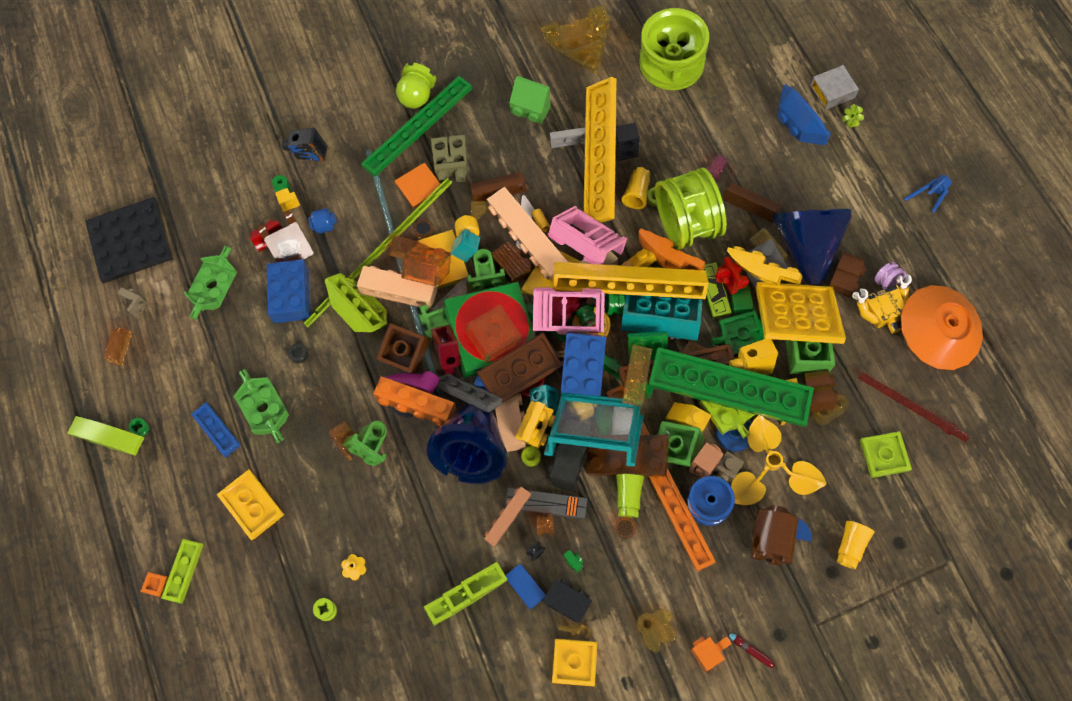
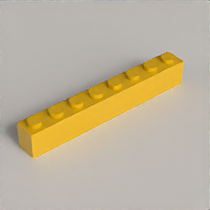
M554 262L552 277L553 289L555 291L581 292L583 289H601L603 293L695 299H706L709 284L706 271L567 262Z

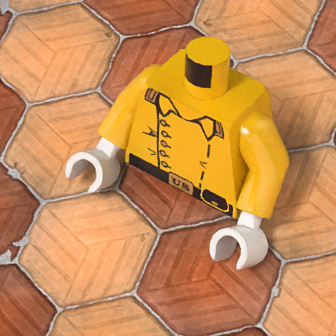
M906 274V279L903 282L902 276L898 275L896 280L901 284L900 287L895 285L869 295L867 290L860 289V296L858 292H854L852 296L858 300L857 305L861 317L874 324L876 328L887 325L891 334L902 330L899 321L901 320L905 302L909 298V287L907 285L912 281L911 276Z

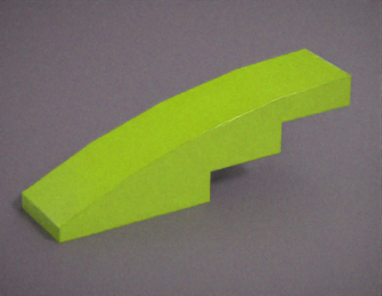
M78 416L75 417L67 433L73 437L85 439L91 443L136 456L144 440L142 436Z
M498 562L442 594V597L424 606V610L433 626H436L490 593L508 579Z

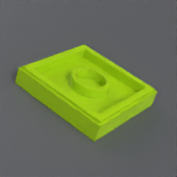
M900 431L860 439L871 478L912 470Z

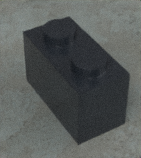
M555 579L543 600V604L580 625L592 604V600L589 599L590 595L580 589L578 592L571 588L572 584L564 579L560 581Z

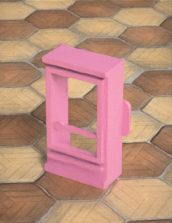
M577 206L553 217L548 237L558 244H567L584 255L583 259L589 264L603 265L606 254L611 250L622 254L627 240L626 237L618 236L613 230L577 209ZM570 224L575 225L576 227L584 231L585 234L570 226Z
M534 288L533 331H557L558 334L564 335L567 332L577 333L578 331L604 332L605 293L601 289H583L581 292H554L553 288ZM552 296L563 297L561 301L563 304L562 326H552ZM566 297H596V327L565 326Z

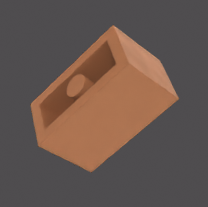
M706 442L693 460L689 472L699 479L711 476L724 455L721 449L715 444L710 445Z

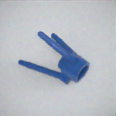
M940 175L936 180L933 179L925 186L905 197L904 200L907 201L931 187L928 195H931L933 192L941 193L932 209V212H935L945 195L949 192L948 188L952 182L948 176Z

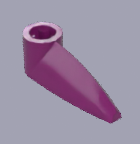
M428 371L423 374L401 373L385 377L429 394H433L439 382V377Z

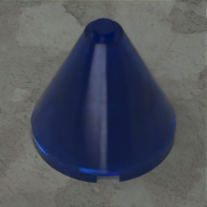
M852 209L807 210L774 214V223L804 280L809 281V284H821V280H825L852 219Z
M467 404L436 429L430 436L426 449L429 461L439 472L445 476L449 472L458 476V481L470 484H482L496 480L501 476V472L506 468L508 453L493 410L486 412L471 404Z

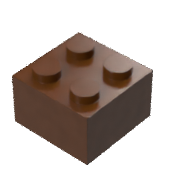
M390 323L376 360L409 373L418 374L431 338Z

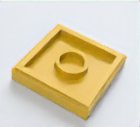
M555 639L552 683L595 687L597 642Z

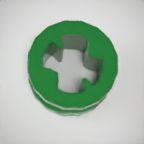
M141 418L133 419L128 426L130 433L142 437L149 431L148 423ZM141 424L143 427L137 431L135 428Z

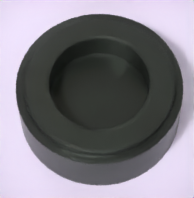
M295 344L288 351L289 358L297 364L305 362L309 355L308 350L302 344Z

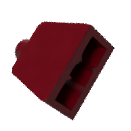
M449 325L430 329L436 359L441 369L444 370L445 374L455 373V367L461 365L456 336Z

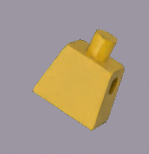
M763 339L740 348L738 359L730 360L729 366L763 375L773 374L778 352L771 339Z

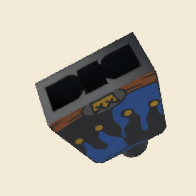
M315 128L292 130L289 134V139L282 141V149L284 151H291L297 159L325 161L328 146Z

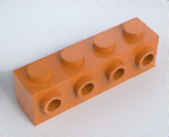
M382 376L373 393L379 404L395 407L396 410L403 413L409 412L419 419L431 420L432 423L438 426L444 425L449 427L457 410L452 401Z

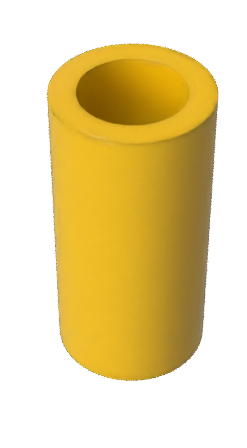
M541 209L534 210L531 215L537 226L543 233L548 231L551 226Z

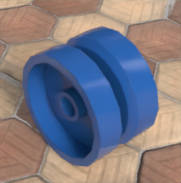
M705 476L697 480L687 498V507L693 519L704 526H716L724 522L735 503L734 492L730 484L716 476Z

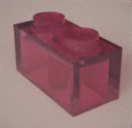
M719 154L716 158L712 159L711 166L707 167L715 181H717L728 160Z

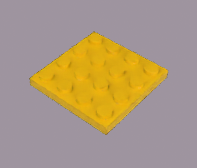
M757 282L756 292L765 339L844 344L846 336L833 287L780 283L779 287L766 282Z

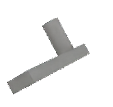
M585 128L551 132V148L584 144Z

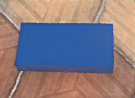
M521 564L505 575L508 583L530 610L545 598L544 592Z

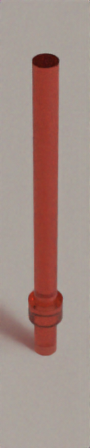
M862 372L859 379L939 426L948 435L952 434L964 442H967L970 435L956 428L957 425L952 422L944 421Z

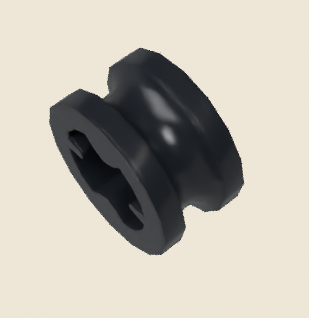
M539 541L533 544L526 552L527 556L532 557V561L537 560L546 550L545 547L540 546L541 543Z

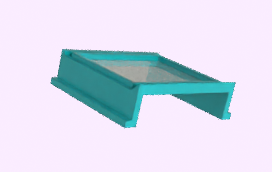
M561 393V399L556 410L555 420L548 437L544 455L553 456L556 443L626 451V466L635 467L644 415H640L641 401Z

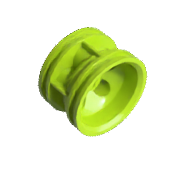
M680 8L664 9L653 14L644 24L641 35L639 66L644 78L652 85L665 90H680L694 84L703 73L708 49L709 30L705 22L697 14ZM664 40L668 42L667 47H662L658 42ZM683 41L687 43V45L684 47H680V45H678L677 42Z
M701 167L674 178H667L665 181L661 180L656 183L655 198L659 216L668 239L674 242L676 250L692 246L693 238L707 237L711 240L716 238V236L720 237L725 234L727 224L722 197L714 178L706 168Z

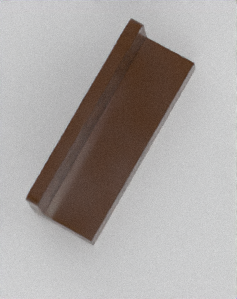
M518 172L470 184L474 204L487 201L489 197L503 187L511 195L526 192L524 176L522 177V173Z
M731 183L730 187L726 188L723 198L724 201L771 223L774 222L782 206L734 183Z

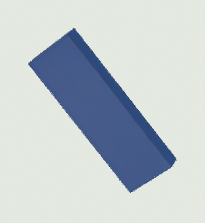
M207 402L191 413L225 458L241 446Z

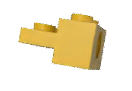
M531 401L515 438L538 449L540 445L544 446L548 434H545L548 426L552 427L555 420L554 410L546 407L541 402ZM541 421V422H542V428L539 430V429H537V426H538L539 422Z

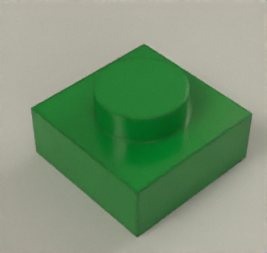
M569 550L563 555L564 560L576 575L583 570L581 564L583 560L576 552L573 554Z

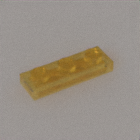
M632 345L622 403L642 407L652 349Z

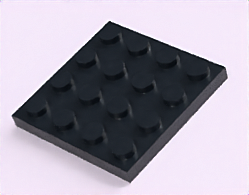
M155 197L85 220L99 279L103 284L173 260Z

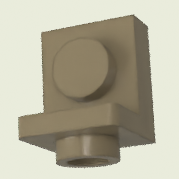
M727 451L714 473L717 474L716 477L732 483L743 466L744 461Z

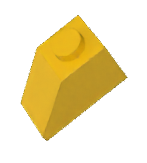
M674 402L665 420L675 424L700 428L703 434L712 415L694 405Z

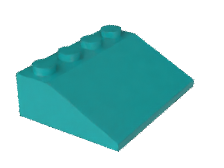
M626 295L621 330L637 333L667 331L668 337L697 341L701 324L702 299Z

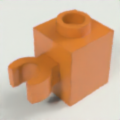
M702 636L692 643L694 648L690 651L703 671L707 672L725 660L721 651L732 643L728 637L715 644L711 637L705 640Z

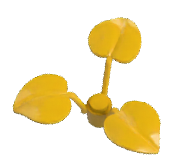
M759 415L755 418L748 432L750 435L747 437V440L753 451H766L768 454L765 459L766 467L757 479L750 472H741L735 476L731 484L735 504L745 506L759 502L766 492L765 485L759 481L768 470L776 471L780 467L788 475H791L789 486L797 494L808 495L826 485V480L822 473L808 462L799 461L794 463L791 472L786 467V464L783 463L782 455L777 451L769 450L779 446L782 437L780 430L763 416Z

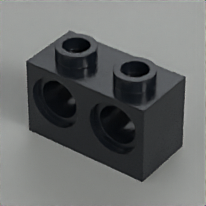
M636 123L616 126L615 155L617 161L638 157L640 136Z

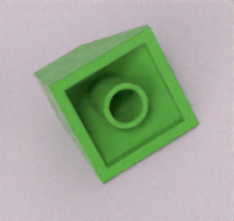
M661 422L658 435H668L669 437L667 462L690 467L695 457L701 451L704 442L701 429L670 422Z

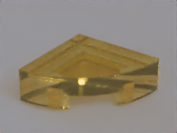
M488 201L471 202V216L476 218V220L480 219L489 210Z

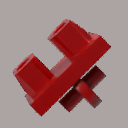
M270 220L265 225L269 234L282 229L278 220ZM257 229L250 233L251 237L249 238L258 252L268 247Z
M725 257L724 264L717 269L718 272L715 275V279L719 283L724 282L730 294H736L739 289L746 288L749 280L747 276L740 275L741 267L737 263H733L730 257Z

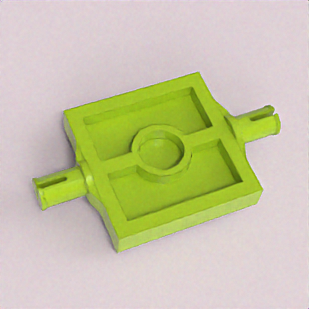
M703 400L700 401L704 410L712 415L710 419L721 435L736 429L743 439L750 435L744 424L756 414Z

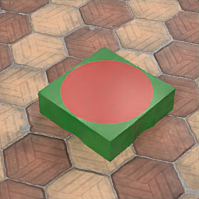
M518 282L444 299L443 309L447 323L458 340L460 367L464 378L477 375V372L535 338Z

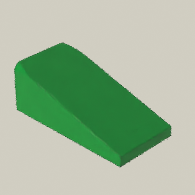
M749 283L745 289H739L736 294H730L733 315H741L754 310Z

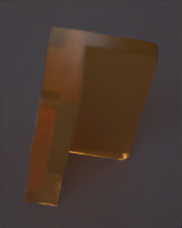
M344 421L328 433L340 451L350 461L352 457L342 444L347 437L355 433L347 422Z

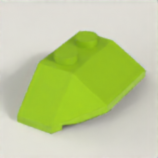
M341 273L325 279L331 306L354 332H373L387 325V310L375 297L360 294L357 288L358 282L346 278Z

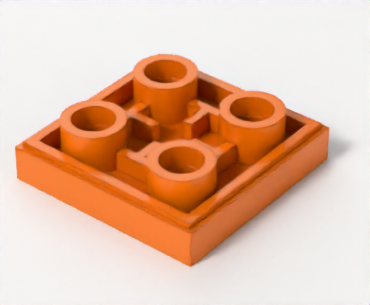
M425 163L395 180V184L413 209L419 207L441 185Z

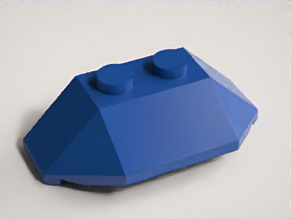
M787 84L783 85L777 113L780 123L784 124L790 134L800 142L826 145L831 133L829 130H826L818 114L794 88Z

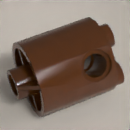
M773 505L757 511L750 558L755 560L768 559L770 564L781 566L782 563L792 564L799 519L791 515L787 508Z

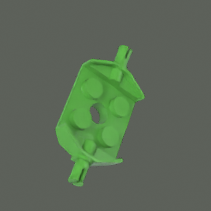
M224 246L219 256L201 258L203 264L188 293L184 291V294L194 304V308L189 315L190 318L197 320L200 311L215 310L221 306L237 274V271L227 259L232 250L230 247ZM217 282L216 287L209 288L210 283Z
M246 369L240 371L239 375L244 382L234 395V399L249 423L251 431L257 435L271 433L276 443H279L280 440L283 441L284 438L279 430L286 422L289 413L268 377L250 378ZM261 404H268L266 411L259 412Z

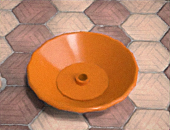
M930 285L916 290L906 300L901 314L902 334L909 349L922 362L936 369L955 370L968 365L977 356L983 340L982 322L975 307L963 294L946 286Z

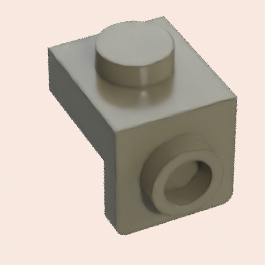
M120 288L117 294L124 301L130 303L127 311L132 316L138 318L140 313L144 311L147 302L137 291L130 288L129 290Z

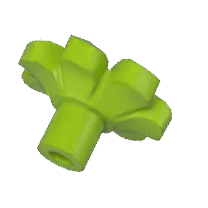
M853 104L850 108L845 109L844 113L847 115H844L842 120L847 122V127L859 126V121L864 119V115L860 114L863 111L862 107H857V105Z

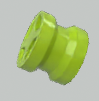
M322 598L314 604L313 613L322 621H330L337 614V606L329 599Z

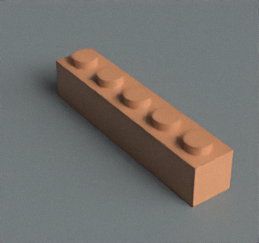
M517 487L514 497L507 501V507L500 511L498 520L495 519L493 521L491 530L488 529L484 534L486 536L484 540L494 547L532 495L523 487Z

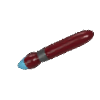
M729 634L730 639L736 646L741 647L767 667H775L774 662L769 657L744 641L741 636Z

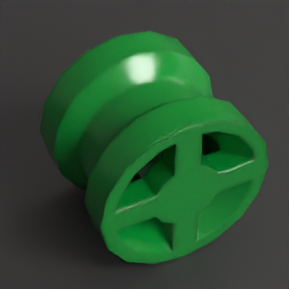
M585 305L576 311L577 317L581 319L580 324L582 327H589L596 323L593 305Z

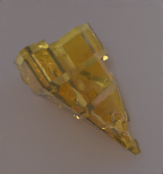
M604 5L588 10L586 18L561 27L558 26L556 21L540 27L548 45L598 76L610 24V17Z

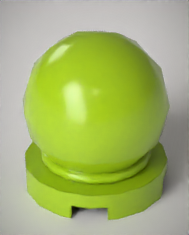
M407 63L402 70L403 77L396 85V95L400 103L406 108L416 109L422 107L428 101L430 89L436 83V75L430 74V69L424 65L414 63L411 66Z

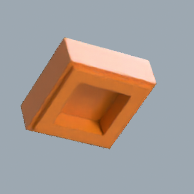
M148 572L140 592L162 597L168 577Z

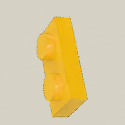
M642 249L621 266L648 267L657 259L655 254Z

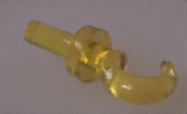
M558 625V630L571 632L573 636L575 633L580 634L582 628L588 631L585 638H588L590 635V629L585 625L576 628V625H572V627Z

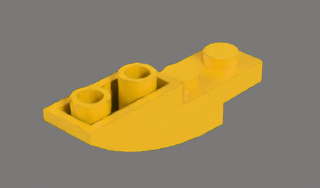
M734 246V249L729 247L727 249L731 258L743 270L763 282L779 287L781 280L796 284L801 283L802 275L798 269L787 267V269L779 268L780 265L775 263H768L767 265L766 257L758 251L750 253L746 252L744 248Z

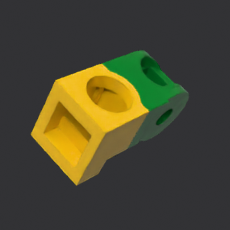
M275 176L272 180V185L283 212L300 206L295 192L290 193L291 186L286 176Z

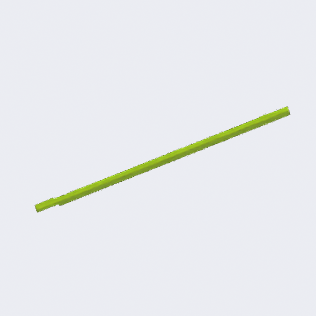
M447 178L348 278L356 280L361 275L363 266L369 267L452 184V180L450 181ZM329 296L316 309L318 314L314 312L304 322L307 327L331 305Z

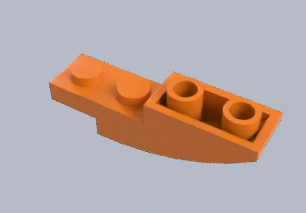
M640 228L639 244L643 249L655 254L657 259L655 262L669 269L704 271L705 261L698 257L690 256L681 250L673 249L674 242L670 239Z

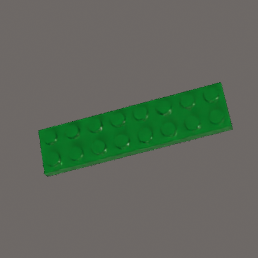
M659 347L656 351L648 384L649 387L801 427L807 426L814 390L813 387Z

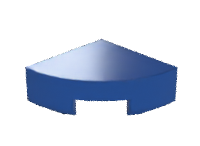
M799 519L796 539L811 542L812 535L809 527L804 521Z

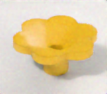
M354 554L349 555L348 559L344 560L341 564L343 576L346 578L350 577L352 580H358L360 575L366 572V567L364 566L365 559Z

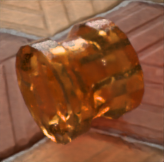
M548 514L547 517L536 515L538 536H542L544 533L554 535L553 514Z

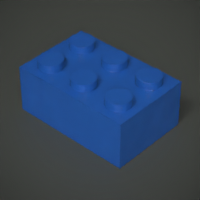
M304 259L267 264L268 316L273 323L307 320L311 316L309 268Z
M567 332L561 386L562 393L601 395L606 346L605 335Z

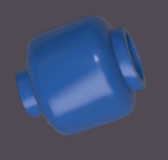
M328 208L313 211L308 221L311 230L321 234L332 231L335 226L334 224L337 223L335 213H331Z

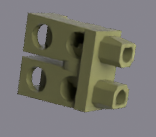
M465 135L449 136L451 155H449L447 137L432 138L434 169L440 184L447 178L449 179V176H455L456 182H465L466 175L468 174Z

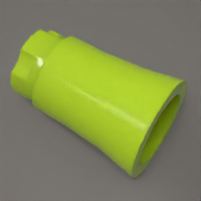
M618 474L616 475L618 516L638 518L644 476Z

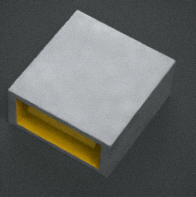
M844 65L814 76L811 83L812 89L825 109L854 99L859 90Z

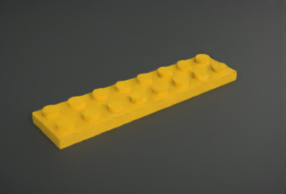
M613 77L586 87L584 213L600 223L613 220L615 208L616 78Z

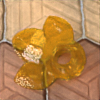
M657 610L653 614L644 613L637 620V628L643 634V643L653 652H659L661 642H672L677 639L674 629L668 624L673 617V614L669 611ZM646 620L650 621L651 627L645 628L643 622Z

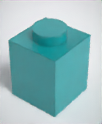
M464 229L453 241L451 255L467 262L478 251L480 237Z

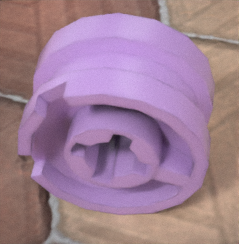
M891 262V265L888 263L880 269L875 277V282L878 285H882L883 289L899 285L896 280L897 276L901 275L903 281L906 272L902 268H898L895 262Z

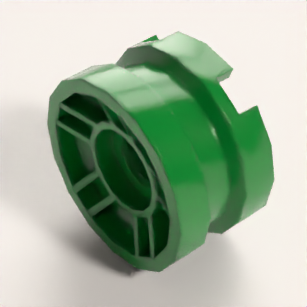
M605 293L606 315L616 314L617 316H622L624 294Z

